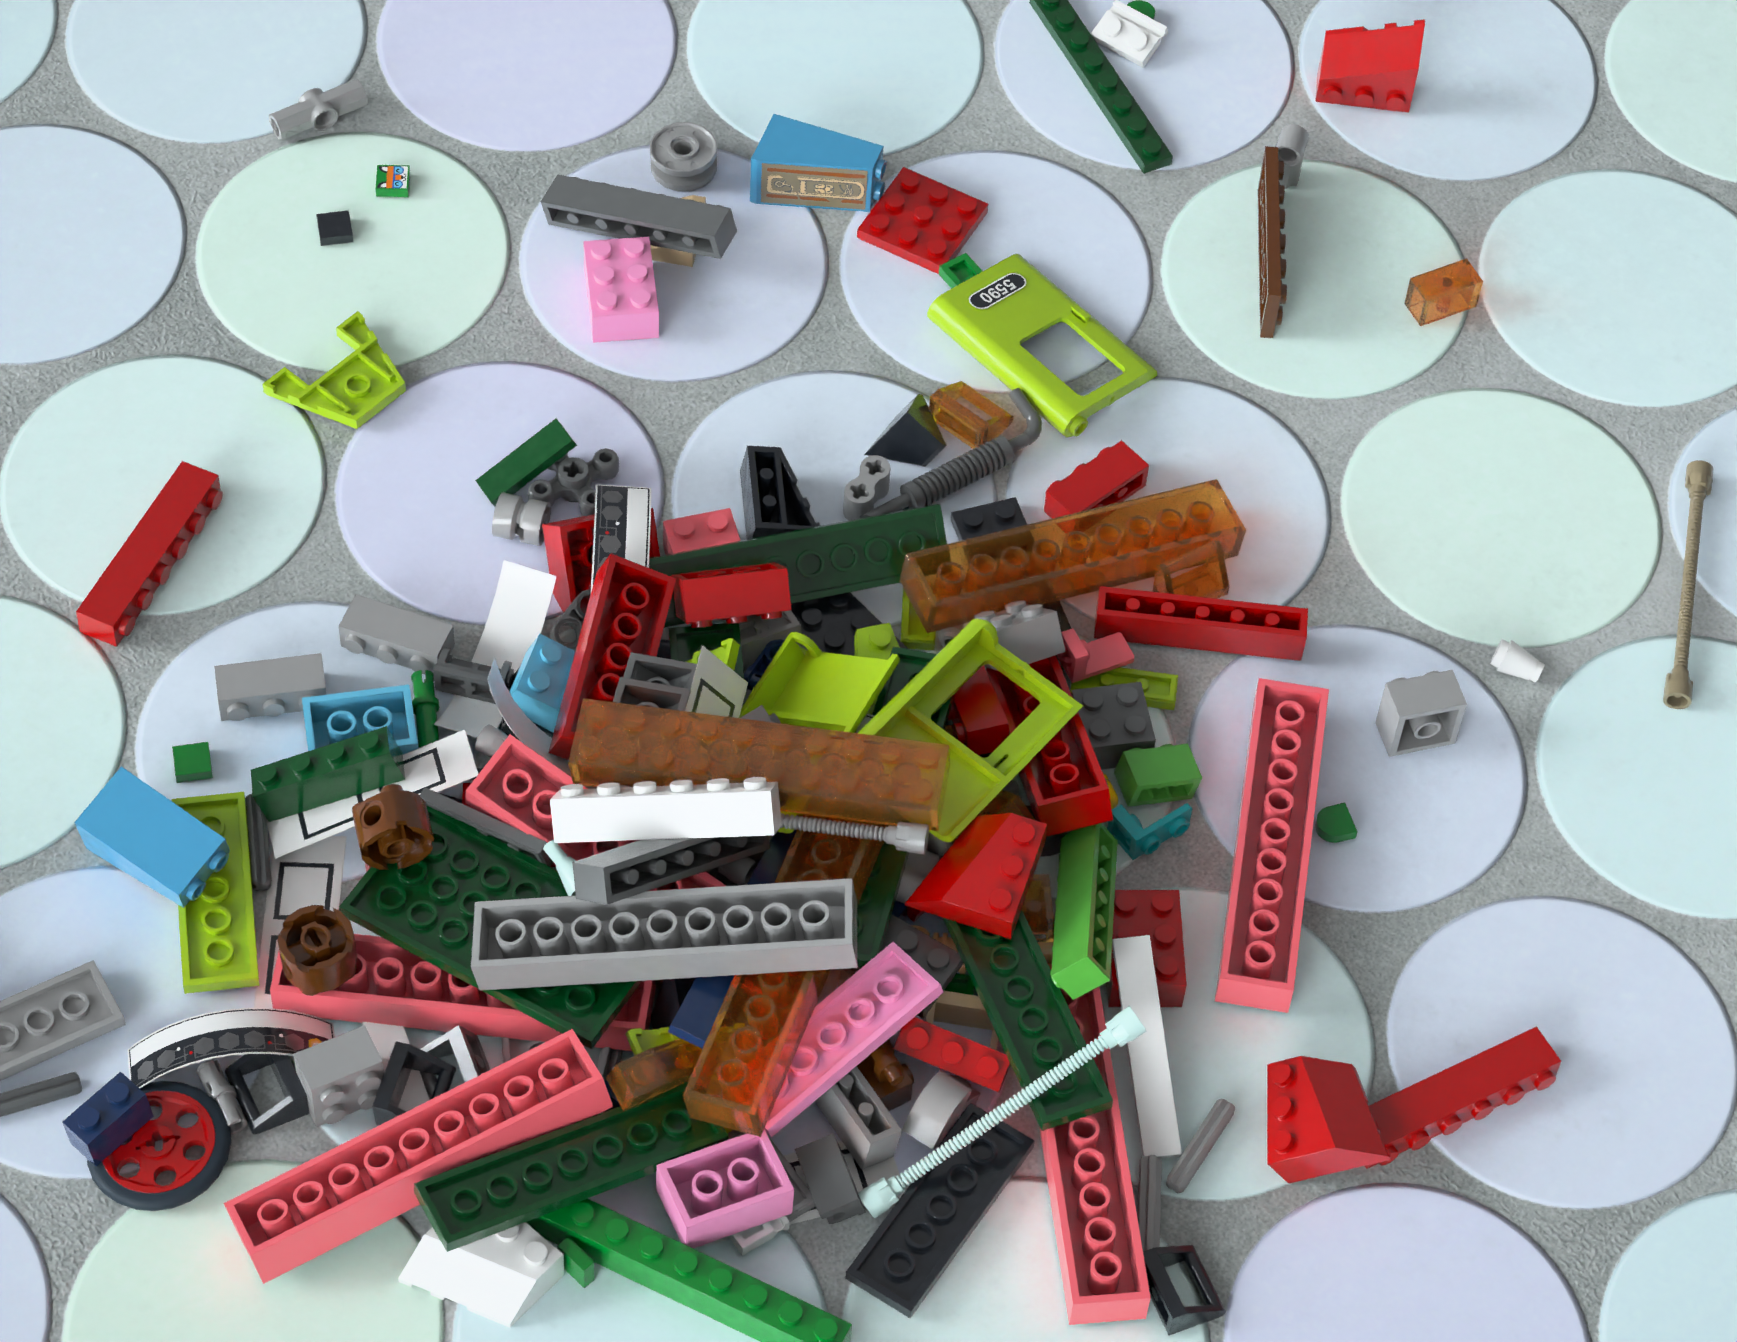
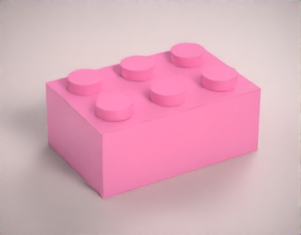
M649 237L583 241L584 272L593 343L659 338V308Z
M764 1128L658 1164L656 1168V1191L681 1243L693 1249L792 1214L794 1188Z

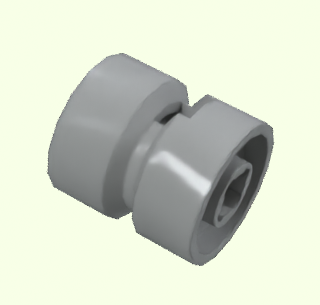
M505 492L501 493L493 515V536L510 540L519 536L523 543L541 546L544 542L542 524H547L550 521V502L531 498L526 503L523 501L522 496Z

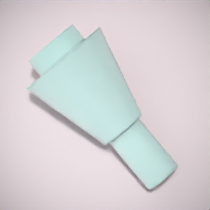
M551 840L544 846L543 850L555 863L568 896H576L572 862L576 860L571 856H567L559 844Z

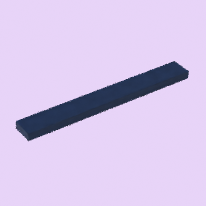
M797 829L792 833L776 832L770 841V849L764 852L747 885L792 882L816 837L817 831L814 833L813 831L808 832V830L803 831V829L799 831ZM742 975L696 977L673 1019L668 1033L703 1049Z

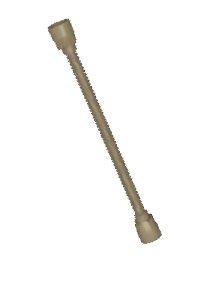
M1702 460L1692 461L1686 467L1685 488L1689 492L1690 506L1675 661L1671 673L1666 675L1663 696L1664 704L1673 709H1685L1692 703L1693 681L1690 680L1687 668L1703 502L1706 495L1708 496L1711 493L1714 471L1710 463Z

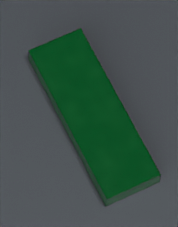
M555 418L475 481L489 501L496 507L501 493L515 494L575 448L577 444L558 419Z

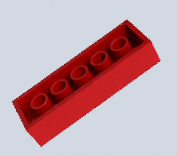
M612 553L598 569L548 753L590 769L594 768L619 678L624 677L630 653L657 656L676 578Z
M1056 655L1029 664L1031 668L1072 697ZM986 668L1009 722L1010 735L1036 709L1040 702L1000 671ZM1077 712L1018 773L1036 821L1047 824L1046 837L1113 820L1109 787L1079 712Z

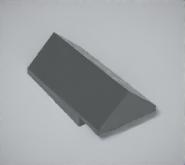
M630 653L624 677L619 678L592 774L594 777L604 783H619L620 785L634 787L635 783L643 781L656 782V786L665 785L678 733L691 693V685L697 664Z

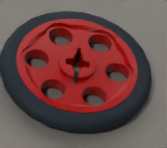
M158 1081L148 1083L140 1089L146 1094L150 1106L162 1108L161 1115L154 1120H149L133 1134L130 1142L120 1145L96 1167L87 1159L90 1174L99 1189L116 1203L136 1210L159 1211L172 1209L188 1203L204 1193L222 1172L228 1160L232 1143L231 1128L227 1124L220 1105L211 1096L209 1097L207 1093L197 1087L182 1082ZM192 1113L198 1116V1121L191 1127L183 1128L178 1125L179 1119L185 1114ZM158 1140L163 1141V1149L160 1151H156L154 1148L155 1142ZM202 1146L206 1150L200 1159L188 1160L185 1158V1153L190 1147ZM136 1163L140 1166L139 1172L133 1177L124 1178L119 1175L120 1169L126 1164ZM173 1171L176 1173V1178L171 1184L162 1186L156 1183V1178L161 1172Z

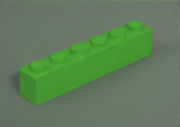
M1102 823L1075 829L1061 838L1050 975L1056 987L1064 989L1073 1000L1110 981L1118 841Z

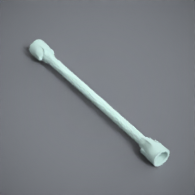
M1128 1006L1105 1024L1107 1029L1099 1033L1101 1036H1098V1039L1095 1038L1094 1042L1091 1041L1090 1045L1087 1044L1086 1048L1082 1047V1050H1078V1053L1075 1052L1074 1056H1070V1059L1066 1058V1062L1062 1061V1064L1059 1063L1058 1067L1055 1066L1054 1070H1050V1073L1046 1072V1075H1042V1078L1039 1077L1037 1079L1038 1081H1033L1034 1084L1030 1083L1021 1092H1017L1018 1095L1014 1094V1098L1010 1097L1009 1101L1006 1100L1005 1103H1001V1106L998 1105L997 1109L994 1108L993 1112H989V1115L985 1114V1118L981 1117V1120L978 1119L977 1123H973V1126L969 1125V1129L965 1128V1131L962 1130L961 1134H957V1137L953 1136V1140L949 1139V1142H945V1145L942 1144L940 1146L941 1148H936L937 1151L933 1150L924 1159H920V1162L917 1161L916 1165L913 1164L912 1168L909 1167L908 1170H904V1173L901 1172L900 1176H892L888 1180L883 1177L860 1191L858 1195L874 1219L899 1201L898 1195L905 1191L906 1185L909 1186L910 1182L914 1183V1180H918V1177L921 1178L922 1174H926V1171L930 1172L931 1169L935 1168L934 1166L939 1165L938 1163H943L942 1160L946 1161V1157L950 1158L955 1152H959V1149L962 1150L963 1146L966 1147V1143L970 1144L971 1140L975 1141V1138H979V1135L982 1136L983 1132H987V1129L991 1130V1126L995 1127V1124L998 1125L999 1121L1002 1122L1003 1118H1007V1115L1011 1116V1113H1015V1110L1018 1111L1020 1109L1019 1107H1024L1023 1104L1027 1105L1028 1102L1036 1098L1035 1096H1040L1039 1093L1043 1094L1044 1090H1048V1087L1051 1088L1052 1085H1056V1082L1059 1083L1060 1079L1063 1080L1064 1076H1068V1073L1072 1074V1070L1076 1071V1068L1079 1069L1080 1065H1084V1062L1088 1063V1059L1092 1060V1057L1095 1058L1096 1054L1099 1055L1100 1051H1104V1048L1111 1049L1117 1044L1122 1047L1145 1033V1027L1131 1007Z

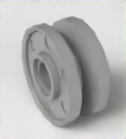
M691 122L669 124L657 131L650 141L651 173L655 180L665 188L675 191H692L704 187L715 176L717 172L716 140L713 134L702 125Z

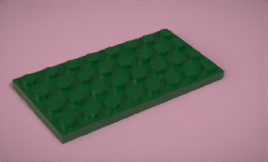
M427 806L434 836L431 853L422 861L405 868L398 869L397 863L387 864L389 870L370 867L339 906V911L354 923L478 988L471 969L475 902L568 896L557 870L508 847L507 844L490 835L486 836L476 831L477 829ZM642 981L481 991L562 1034L573 1029L582 1045L593 1049Z

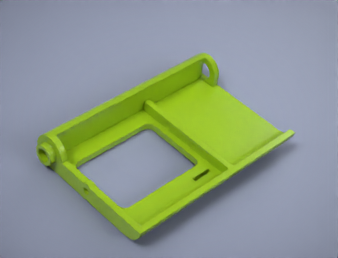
M791 632L788 634L743 704L739 716L741 718L762 705L768 715L776 714L785 730L782 734L824 739L803 772V776L800 777L781 807V814L783 813L785 816L786 814L794 815V817L798 815L799 818L805 814L835 764L840 759L839 751L852 739L899 664L900 658L898 654H892L889 660L827 653L822 652L813 640L801 633ZM797 643L804 645L808 650L801 648ZM730 753L723 778L729 779L730 783H744V780L747 778ZM783 827L779 828L777 832L792 833L794 828L791 830L789 827L788 829Z

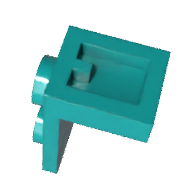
M1186 803L1143 829L1138 817L1132 813L1129 814L1120 804L1112 809L1113 820L1108 821L1107 830L1114 836L1128 856L1134 860L1143 854L1149 855L1160 847L1161 843L1172 836L1177 838L1183 835L1190 826L1193 808Z

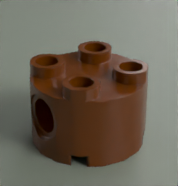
M391 784L383 787L379 794L367 798L365 801L359 802L352 807L361 857L368 866L380 870H389L387 864L397 863L398 869L405 868L422 861L431 853L434 836L426 802L419 794L404 791L401 785Z
M311 905L299 908L285 919L282 924L283 929L278 935L277 940L281 963L286 978L294 986L300 988L303 994L314 996L318 993L330 991L354 977L357 961L354 932L350 920L341 911L333 908V911L326 910L324 905Z

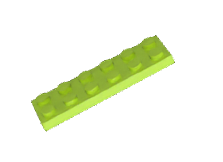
M236 792L171 799L173 803L224 837L230 850L227 863L219 872H213L205 881L206 886L202 894L196 900H190L184 908L178 905L184 994L260 986L245 793Z

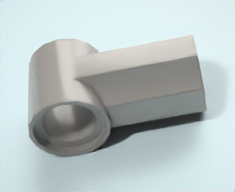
M1289 124L1283 127L1275 146L1278 147V160L1284 161L1283 180H1279L1280 185L1285 186V189L1290 186H1297L1304 152L1309 140L1307 130L1296 124Z

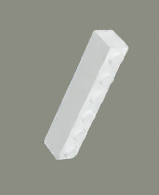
M764 777L747 778L744 780V783H730L729 779L718 778L709 780L707 784L693 785L691 780L673 781L670 783V786H656V782L643 781L635 783L634 787L620 788L619 783H603L598 785L597 789H583L581 784H569L562 786L561 790L550 799L554 843L775 835L782 825L778 782H766Z

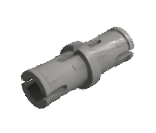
M212 1059L201 1063L197 1067L196 1073L203 1083L206 1093L220 1105L227 1124L231 1128V1135L242 1131L247 1126V1121L237 1104V1093L234 1087L226 1081L218 1060L214 1061Z

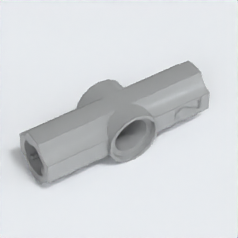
M358 79L325 92L319 88H313L306 91L300 97L298 103L269 114V122L278 140L286 139L312 127L317 131H324L331 128L337 122L339 116L368 105V100L364 88Z

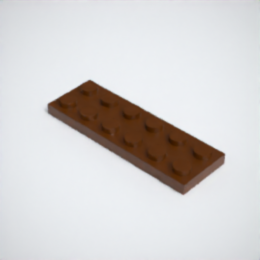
M1265 146L1257 189L1260 337L1273 338L1275 326L1281 325L1283 307L1280 304L1286 303L1287 284H1282L1281 280L1285 279L1286 259L1281 258V254L1285 252L1286 235L1281 234L1280 229H1284L1285 209H1280L1279 204L1283 205L1285 186L1280 185L1279 180H1283L1284 161L1278 160V147Z

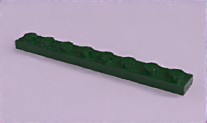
M1030 0V5L1143 174L1172 165L1173 155L1069 1Z

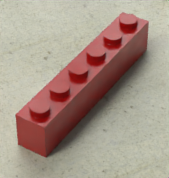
M184 461L180 463L77 609L76 615L81 633L115 647L119 645L124 636L130 635L141 611L148 609L152 602L153 594L159 585H164L167 582L175 562L185 556L188 544L195 534L198 535L202 531L211 510H216L220 505L223 492L220 489L219 475Z
M1100 586L1095 614L1094 638L1100 639L1120 632L1126 642L1301 661L1307 639L1308 608Z
M1536 1026L1369 1105L1372 1117L1380 1129L1381 1133L1379 1135L1383 1145L1389 1152L1391 1160L1366 1165V1169L1377 1164L1381 1166L1387 1165L1395 1160L1400 1153L1410 1148L1413 1151L1424 1147L1431 1138L1439 1134H1452L1462 1126V1123L1473 1118L1481 1120L1488 1116L1494 1108L1504 1103L1512 1105L1518 1102L1527 1092L1534 1089L1541 1091L1548 1088L1556 1080L1561 1064L1560 1058Z

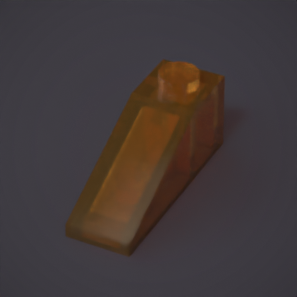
M709 1037L703 1049L680 1038L650 1048L616 1064L606 1079L621 1108L625 1111L721 1066L723 1062Z

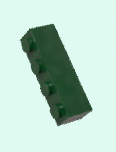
M387 726L251 769L253 798L269 822L405 780L403 753Z

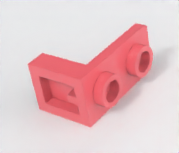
M1074 628L1061 632L1065 652L1057 654V658L1072 683L1134 662L1135 656L1120 632L1088 643L1083 639H1079Z

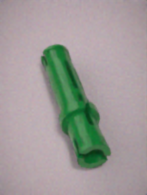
M418 670L411 675L414 692L412 706L413 713L416 715L419 748L439 740L438 726L434 725V723L437 721V712L440 706L439 699L435 697L434 673L429 670H425L424 683L422 681V670Z

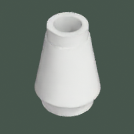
M1503 639L1497 646L1490 661L1491 665L1497 667L1496 671L1531 680L1535 683L1545 665L1514 641L1507 642Z

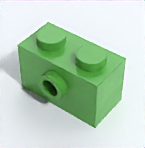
M1165 744L1156 748H1133L1124 751L1114 770V775L1127 807L1192 799L1202 780L1201 773L1188 744Z

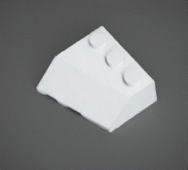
M526 1222L447 1253L432 1227L424 1234L398 1279L400 1283L410 1287L416 1285L430 1291V1294L442 1300L445 1298L467 1306V1310L511 1327L564 1276V1255Z

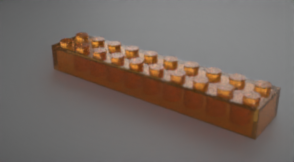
M1215 479L908 553L905 555L900 582L925 631L930 633L970 622L972 619H975L974 616L984 611H995L997 613L1006 610L1005 605L1015 601H1026L1028 605H1042L1098 591L1100 586L1115 587L1235 557L1239 554L1246 528L1220 483Z
M583 698L568 764L573 784L593 787L603 783H619L620 785L634 787L635 783L643 781L656 782V786H670L671 782L677 780H691L693 785L707 784L709 780L718 778L729 779L730 783H744V780L747 778L764 777L766 782H778L780 811L897 826L898 822L929 825V830L939 831L950 771L949 745Z
M818 782L803 815L804 818L808 817V819L812 817L813 819L818 818V820L819 818L822 820L827 819V821L832 820V822L833 820L841 821V823L845 821L846 824L847 822L851 824L859 823L860 826L861 824H865V826L868 824L870 826L874 825V827L879 826V828L883 826L884 829L889 825L891 826L887 799ZM797 829L774 883L852 878L858 905L884 841H876L874 838L872 840L869 838L865 839L864 837L863 839L860 837L855 838V836L852 838L850 835L846 837L845 835L841 836V834L837 836L836 833L835 835L831 833L823 834L822 831L821 833H817V831L815 833L813 831L808 832V830L803 831V829L799 831ZM831 969L734 975L683 1094L689 1118L758 1137L762 1136Z

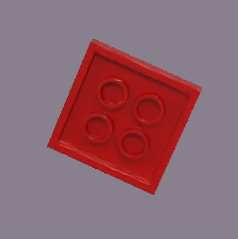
M903 167L857 229V238L939 274V266L956 258L988 213L989 204Z

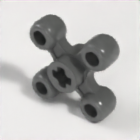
M607 448L600 449L594 454L593 459L587 463L580 458H569L568 453L547 468L556 472L555 478L550 481L536 480L531 483L528 488V501L532 498L550 502L552 507L555 500L562 497L568 502H579L582 516L595 514L596 490L592 489L591 484L597 479H613L618 474L619 457L617 453Z

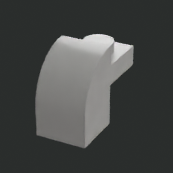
M939 1071L920 1093L903 1125L902 1131L933 1150L940 1145L970 1103L976 1104L981 1093L972 1088L970 1082L956 1075H947Z

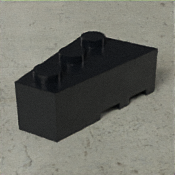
M747 445L740 468L746 539L821 526L819 522H815L809 510L810 504L807 498L802 497L796 485L798 480L781 447Z

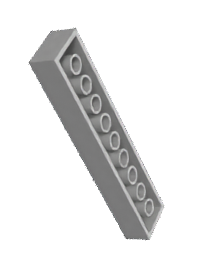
M852 878L646 891L608 905L576 899V896L480 901L475 902L471 969L479 990L858 968L857 899Z

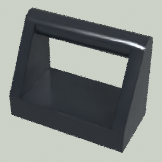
M396 1041L372 1106L376 1125H381L406 1112L398 1108L412 1069L439 1075L430 1098L431 1100L450 1090L456 1067L413 1045Z
M245 1054L225 1069V1075L237 1093L236 1099L252 1134H260L309 1114L306 1092L288 1055ZM270 1065L285 1099L260 1115L243 1075Z
M1193 1245L1155 1247L1143 1251L1150 1297L1168 1335L1217 1319L1226 1313ZM1184 1261L1205 1305L1184 1307L1165 1267Z

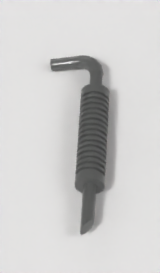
M1020 388L1012 390L1009 393V397L1027 423V429L1022 434L1010 440L999 435L985 444L946 462V464H942L940 467L924 473L918 478L901 485L900 496L861 515L860 518L897 512L906 507L913 509L929 506L945 498L947 495H951L953 492L955 493L969 484L984 478L986 475H990L1013 463L1015 460L1014 452L1031 445L1038 439L1042 431V420L1038 412H1036Z

